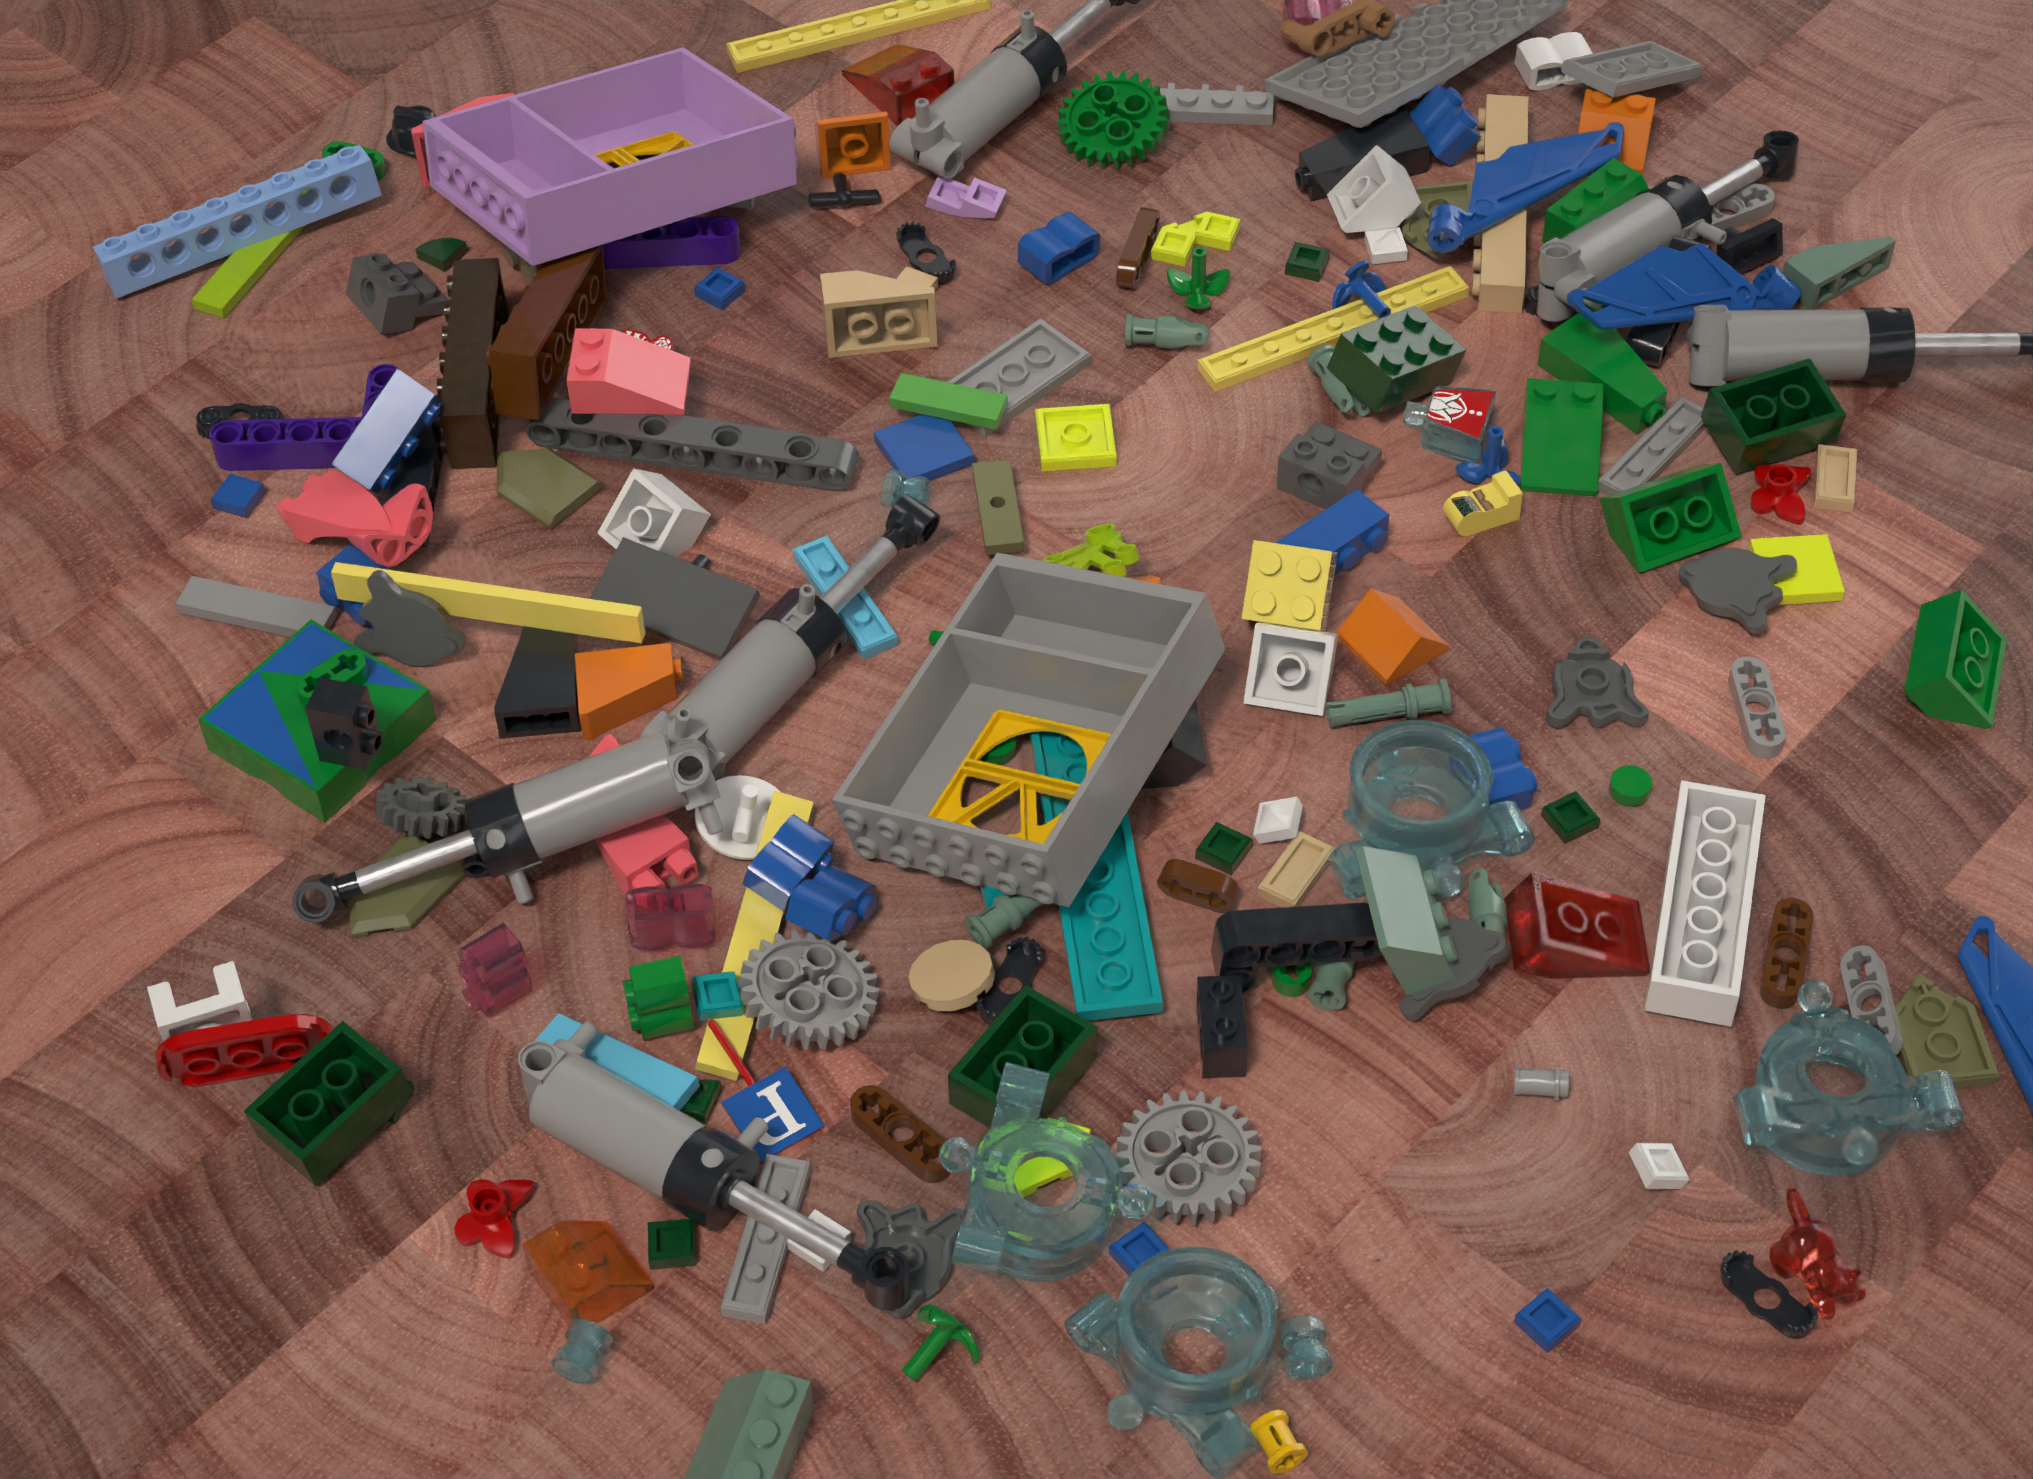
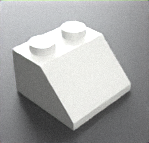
M1377 145L1327 194L1340 227L1346 233L1396 228L1404 219L1410 218L1421 204L1406 169Z
M633 468L597 534L615 549H617L624 537L673 557H678L693 547L711 514L662 474Z
M1265 622L1256 623L1243 703L1323 716L1333 673L1338 634Z

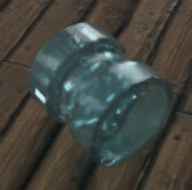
M890 469L882 485L881 504L882 506L893 508L903 495L909 494L926 505L930 481L927 477L916 475L911 478L907 477L903 471Z
M1310 1315L1297 1316L1288 1319L1280 1325L1278 1333L1281 1345L1287 1349V1354L1284 1356V1364L1289 1377L1296 1380H1309L1321 1377L1331 1370L1332 1359L1329 1349L1323 1344L1326 1340V1330L1321 1318Z
M585 1319L572 1320L565 1333L567 1341L565 1346L558 1348L551 1361V1365L562 1377L578 1384L587 1385L594 1381L600 1369L597 1361L608 1353L613 1338L602 1326Z

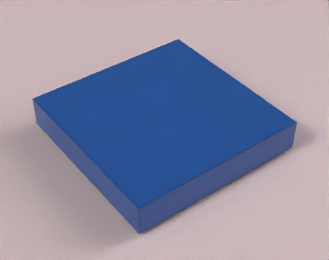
M921 414L873 432L875 444L906 489L975 463L974 453L948 419Z

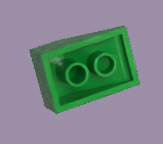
M1527 378L1522 412L1521 491L1597 497L1603 413L1602 383Z

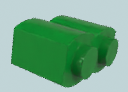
M680 956L629 967L630 979L622 980L632 1031L641 1030L642 1039L645 1041L694 1030L688 987Z

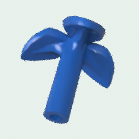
M1368 260L1360 261L1346 271L1345 276L1350 280L1337 285L1333 295L1332 309L1346 305L1351 295L1357 294L1379 319L1390 315L1391 309L1376 294L1386 290L1383 280L1374 272L1365 273L1369 268Z
M1492 426L1488 429L1486 448L1481 455L1482 465L1473 462H1462L1456 465L1455 470L1462 478L1480 484L1487 477H1491L1492 482V475L1505 471L1501 470V468L1508 464L1509 454L1503 439L1504 430L1499 426ZM1506 470L1516 485L1521 483L1518 474L1514 471Z

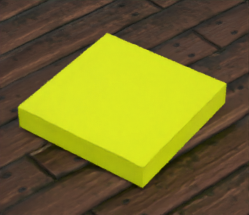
M1109 404L1035 409L1041 472L1117 466Z
M1828 534L1750 539L1749 551L1763 557L1791 555L1797 561V572L1794 576L1773 584L1780 587L1783 592V600L1778 605L1843 601L1845 591Z

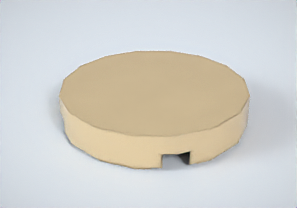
M949 940L936 944L921 953L911 965L908 978L914 998L919 1003L920 1001L926 1003L929 1009L935 1011H955L968 1007L978 1001L977 995L981 994L984 989L987 993L993 985L995 971L990 954L983 946L969 940Z

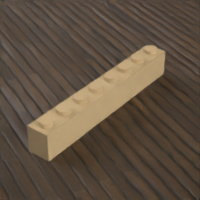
M1487 94L1485 108H1478L1477 120L1479 124L1477 129H1483V131H1479L1481 137L1476 142V152H1483V154H1477L1476 164L1481 161L1486 162L1499 159L1509 147L1528 143V96ZM1526 208L1473 236V246L1480 247V249H1474L1472 271H1479V274H1473L1471 295L1478 296V311L1522 313L1525 291Z

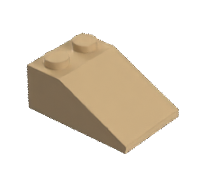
M858 270L820 274L824 328L829 358L938 347L935 290L933 287Z

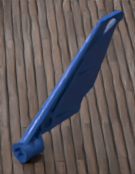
M1619 122L1609 123L1603 130L1511 146L1499 159L1477 162L1468 212L1451 204H1441L1435 207L1430 217V226L1427 234L1428 245L1433 250L1441 253L1452 252L1459 245H1463L1465 240L1598 170L1612 158L1618 159L1621 151L1623 125ZM1609 135L1616 138V143L1601 146Z
M1703 243L1693 245L1682 252L1661 245L1586 290H1572L1567 294V302L1595 327L1604 330L1693 321L1694 307L1699 305H1725L1728 310H1789L1800 297L1801 288L1792 279L1786 277V274L1775 265H1769L1764 268L1751 284ZM1583 299L1606 307L1592 312L1583 304Z
M1979 916L1975 919L1957 957L2033 1114V967L1995 932V925L1992 919L1987 916ZM1977 934H1987L1988 958L1973 943Z

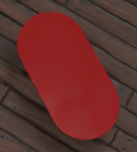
M288 1014L191 1030L174 1035L158 1046L155 1053L156 1069L158 1074L166 1081L172 1082V1077L181 1079V1085L192 1087L208 1086L287 1072L300 1058L330 1033L333 1027L328 1021L317 1016Z

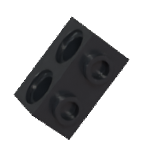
M1241 975L1197 977L1196 1014L1202 1079L1246 1077L1248 1043Z

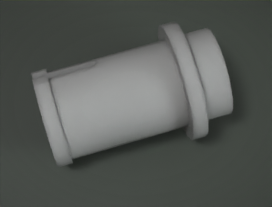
M1557 1065L1556 1070L1520 1068L1516 1066L1514 1095L1555 1096L1554 1101H1559V1097H1568L1569 1071L1560 1070V1066Z

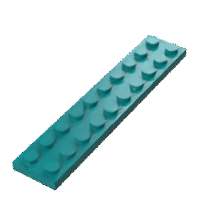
M1037 731L1029 733L1036 774L1078 784L1082 783L1087 772V760L1083 749L1076 741L1056 732ZM1039 793L1044 824L1061 814L1071 800ZM1127 811L1070 907L1058 905L1075 1014L1088 1021L1163 1012V1000Z

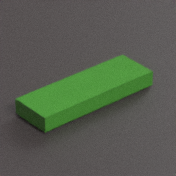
M901 373L889 397V405L891 408L997 430L1008 405V396L1006 394Z

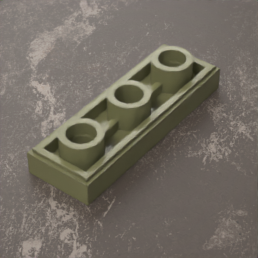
M1010 459L972 463V474L986 555H993L997 552L1007 554L1024 551V539Z

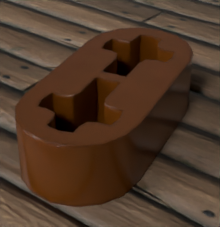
M1179 859L1168 860L1157 880L1158 887L1166 895L1219 913L1227 912L1231 909L1239 892L1238 884L1230 876Z

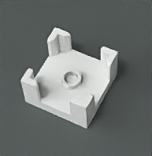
M234 961L213 968L219 991L218 995L176 1007L169 982H162L147 987L157 1027L163 1042L174 1035L191 1030L253 1020L247 1000L245 1001Z

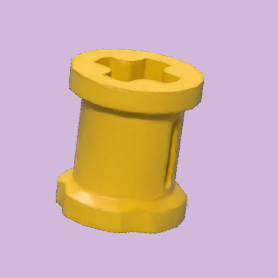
M1274 1410L1260 1416L1248 1429L1250 1437L1254 1441H1259L1268 1457L1267 1467L1272 1474H1283L1299 1466L1308 1456L1306 1447L1302 1443H1297L1287 1425L1289 1417L1284 1410ZM1276 1438H1277L1278 1441L1280 1442L1281 1446H1279V1445L1277 1444V1442H1276V1440H1275Z

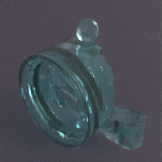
M1405 720L1391 723L1375 730L1359 744L1350 764L1348 809L1343 810L1342 816L1346 822L1354 825L1363 839L1340 845L1333 850L1328 858L1333 873L1346 897L1355 899L1366 896L1355 849L1362 846L1416 855L1425 871L1433 870L1440 888L1438 895L1453 897L1459 894L1464 886L1463 873L1456 865L1465 861L1466 856L1490 852L1512 857L1524 853L1533 845L1535 836L1517 803L1504 801L1489 805L1494 776L1485 752L1471 737L1452 726L1440 722ZM1417 796L1427 798L1436 803L1443 811L1444 817L1414 819L1389 811V808L1398 800Z
M1815 979L1806 981L1798 991V1003L1805 1011L1792 1015L1789 1022L1783 1024L1769 1037L1761 1052L1752 1087L1739 1091L1733 1098L1741 1133L1746 1144L1751 1146L1765 1145L1772 1153L1791 1166L1809 1173L1825 1176L1851 1175L1871 1168L1890 1152L1899 1132L1946 1130L1959 1124L1964 1117L1952 1076L1948 1072L1934 1070L1913 1078L1907 1075L1901 1062L1892 1052L1885 1035L1870 1024L1850 1017L1847 1010L1830 1008L1833 1002L1831 988L1823 981ZM1809 1061H1825L1842 1065L1864 1077L1865 1087L1858 1093L1850 1096H1831L1820 1091L1810 1082L1805 1066Z
M1006 1062L997 1093V1105L989 1133L983 1135L976 1148L972 1147L970 1142L962 1137H952L942 1144L939 1150V1159L944 1169L951 1173H962L969 1170L963 1204L964 1223L962 1222L959 1228L951 1260L952 1264L997 1275L999 1269L1010 1276L1028 1281L1048 1282L1061 1280L1086 1269L1101 1255L1110 1240L1118 1209L1123 1216L1130 1220H1140L1151 1212L1153 1208L1151 1192L1142 1184L1132 1183L1123 1187L1122 1170L1119 1169L1113 1152L1104 1140L1066 1123V1118L1059 1117L1058 1121L1039 1119L1050 1073ZM1033 1158H1054L1064 1163L1072 1171L1076 1181V1190L1073 1196L1062 1205L1052 1208L1038 1207L1027 1202L1018 1193L1014 1182V1176L1018 1168L1027 1160Z
M1181 1247L1167 1250L1142 1263L1130 1275L1121 1290L1118 1303L1108 1294L1100 1292L1065 1320L1064 1324L1068 1335L1082 1351L1088 1354L1092 1353L1104 1359L1120 1373V1381L1128 1394L1121 1393L1113 1397L1107 1406L1106 1414L1112 1427L1119 1431H1131L1138 1427L1145 1411L1161 1420L1165 1417L1182 1433L1193 1449L1201 1466L1216 1479L1225 1477L1257 1449L1254 1435L1230 1408L1239 1405L1246 1399L1256 1400L1261 1396L1259 1387L1271 1370L1277 1324L1276 1310L1279 1301L1274 1289L1268 1286L1262 1277L1246 1262L1224 1251L1207 1247ZM1198 1328L1207 1330L1216 1336L1224 1346L1226 1356L1218 1369L1209 1374H1186L1177 1372L1169 1366L1163 1357V1344L1170 1335L1181 1329Z

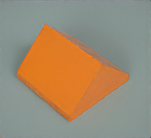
M1372 588L1369 589L1337 631L1338 639L1386 686L1445 653L1449 648V645L1399 597Z

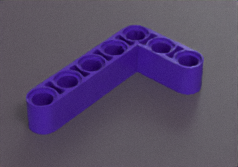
M729 216L689 217L603 244L605 269L729 264L737 261L741 256L738 222Z
M381 364L369 372L362 417L227 420L215 424L209 432V438L217 465L227 471L337 468L332 464L392 375L399 368L392 364Z

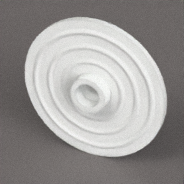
M738 775L719 779L715 782L721 796L714 800L724 829L715 835L708 834L697 807L694 813L697 830L703 840L717 852L735 859L754 860L773 792L780 791L770 783L751 776Z

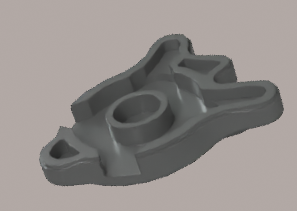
M1723 548L1710 552L1699 559L1689 560L1682 564L1679 568V579L1696 597L1700 608L1717 616L1736 619L1743 624L1748 632L1760 634L1766 630L1768 625L1766 611L1777 606L1783 600L1782 589L1773 584L1794 576L1797 572V561L1791 555L1763 557L1749 550Z
M376 570L369 576L367 586L372 594V599L361 607L359 614L363 620L370 622L373 628L359 633L353 642L354 645L371 655H388L400 663L411 666L430 665L445 656L457 655L463 650L466 644L464 633L454 626L451 619L447 623L444 616L438 610L441 605L437 601L424 594L402 588L382 570Z
M1593 637L1580 638L1576 642L1574 649L1568 653L1567 659L1560 664L1559 662L1556 663L1552 676V692L1555 701L1550 705L1546 713V722L1550 726L1556 728L1564 727L1578 715L1588 717L1589 723L1596 728L1604 727L1615 720L1624 721L1632 726H1642L1647 722L1649 711L1633 693V678L1627 664L1623 662V666H1621L1616 661L1610 659V651L1603 648L1597 639Z
M1462 918L1448 919L1449 926L1444 927L1443 931L1445 936L1450 935L1457 952L1458 960L1452 961L1456 979L1408 996L1405 995L1399 1005L1403 1016L1407 1020L1417 1021L1434 1004L1444 999L1463 996L1480 986L1478 979L1485 972L1486 968L1489 967L1491 970L1498 961L1507 955L1509 946L1504 935L1498 931L1486 930L1473 921ZM1393 973L1394 979L1396 980V982H1397L1398 984H1400L1399 981L1397 980L1395 974Z
M871 1200L864 1201L858 1206V1222L866 1233V1241L862 1249L866 1251L871 1247L876 1249L891 1247L904 1254L908 1262L910 1295L901 1307L886 1311L887 1314L896 1318L909 1316L917 1306L931 1300L943 1290L949 1280L952 1269L951 1253L953 1247L970 1228V1216L966 1211L960 1208H953L934 1221L929 1222L923 1219L922 1207L916 1203L908 1204L893 1211L887 1210L876 1201ZM885 1276L879 1278L878 1280L890 1281L894 1278L890 1276Z

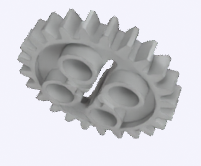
M791 930L790 939L788 940L781 934L775 933L773 944L763 939L760 942L759 950H750L748 961L744 960L742 964L738 987L739 991H741L740 1001L743 1002V1005H747L746 1018L758 1017L755 1027L757 1030L769 1026L771 1028L769 1038L773 1040L782 1034L786 1036L785 1042L788 1047L797 1039L801 1040L804 1050H808L811 1041H816L822 1050H826L829 1039L840 1047L843 1045L845 1035L855 1040L859 1028L867 1029L869 1019L873 1018L877 1005L876 1001L879 993V988L875 987L877 975L869 973L871 965L869 961L858 962L860 955L858 949L848 953L844 951L846 946L845 940L834 945L824 938L821 940L815 939V934L808 931L806 938H800L796 930Z
M1181 1090L1179 1101L1174 1102L1167 1093H1164L1163 1105L1158 1106L1149 1099L1146 1101V1114L1139 1110H1134L1132 1123H1123L1122 1137L1117 1138L1116 1168L1119 1169L1120 1184H1127L1128 1198L1140 1195L1139 1209L1144 1210L1153 1204L1155 1206L1156 1219L1161 1218L1168 1211L1172 1213L1173 1224H1177L1182 1215H1188L1192 1226L1196 1225L1198 1214H1204L1212 1223L1215 1221V1210L1219 1209L1229 1216L1232 1211V1201L1243 1206L1245 1204L1246 1192H1254L1256 1177H1260L1261 1162L1259 1161H1261L1262 1150L1261 1146L1257 1145V1131H1249L1248 1117L1236 1119L1237 1106L1232 1105L1222 1110L1221 1097L1219 1096L1209 1104L1205 1103V1096L1202 1091L1198 1093L1195 1101L1188 1099L1185 1090ZM1197 1129L1200 1130V1132H1190L1187 1130ZM1152 1150H1161V1151H1164V1152H1163V1153H1153V1152H1150V1151H1152ZM1223 1161L1226 1162V1164L1218 1165L1213 1162ZM1177 1182H1187V1183H1189V1185H1187V1186H1180V1185H1177V1184H1175V1183H1177Z

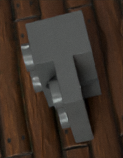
M379 253L353 257L346 295L381 334L413 330L415 317L445 314L444 303L448 299L414 262L394 264L386 254Z
M1315 421L1304 436L1297 433L1280 454L1277 489L1326 510L1354 490L1358 489L1362 492L1364 481L1381 461L1382 449Z

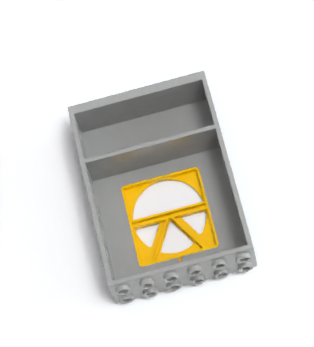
M997 552L832 799L840 821L844 825L856 853L866 859L876 858L892 862L902 868L912 867L928 871L934 876H947L963 880L973 886H991L1008 895L1018 894L1034 898L1044 904L1054 903L1070 907L1225 651L1207 593ZM1050 731L1068 736L1080 745L1086 756L1087 772L1082 783L1078 784L979 760L995 746L1010 738L1030 732ZM967 777L1001 784L968 807H962V791ZM1020 789L1021 831L1019 833L1003 835L979 829L971 823L972 819ZM1036 792L1071 800L1066 809L1056 818L1042 826L1038 825Z

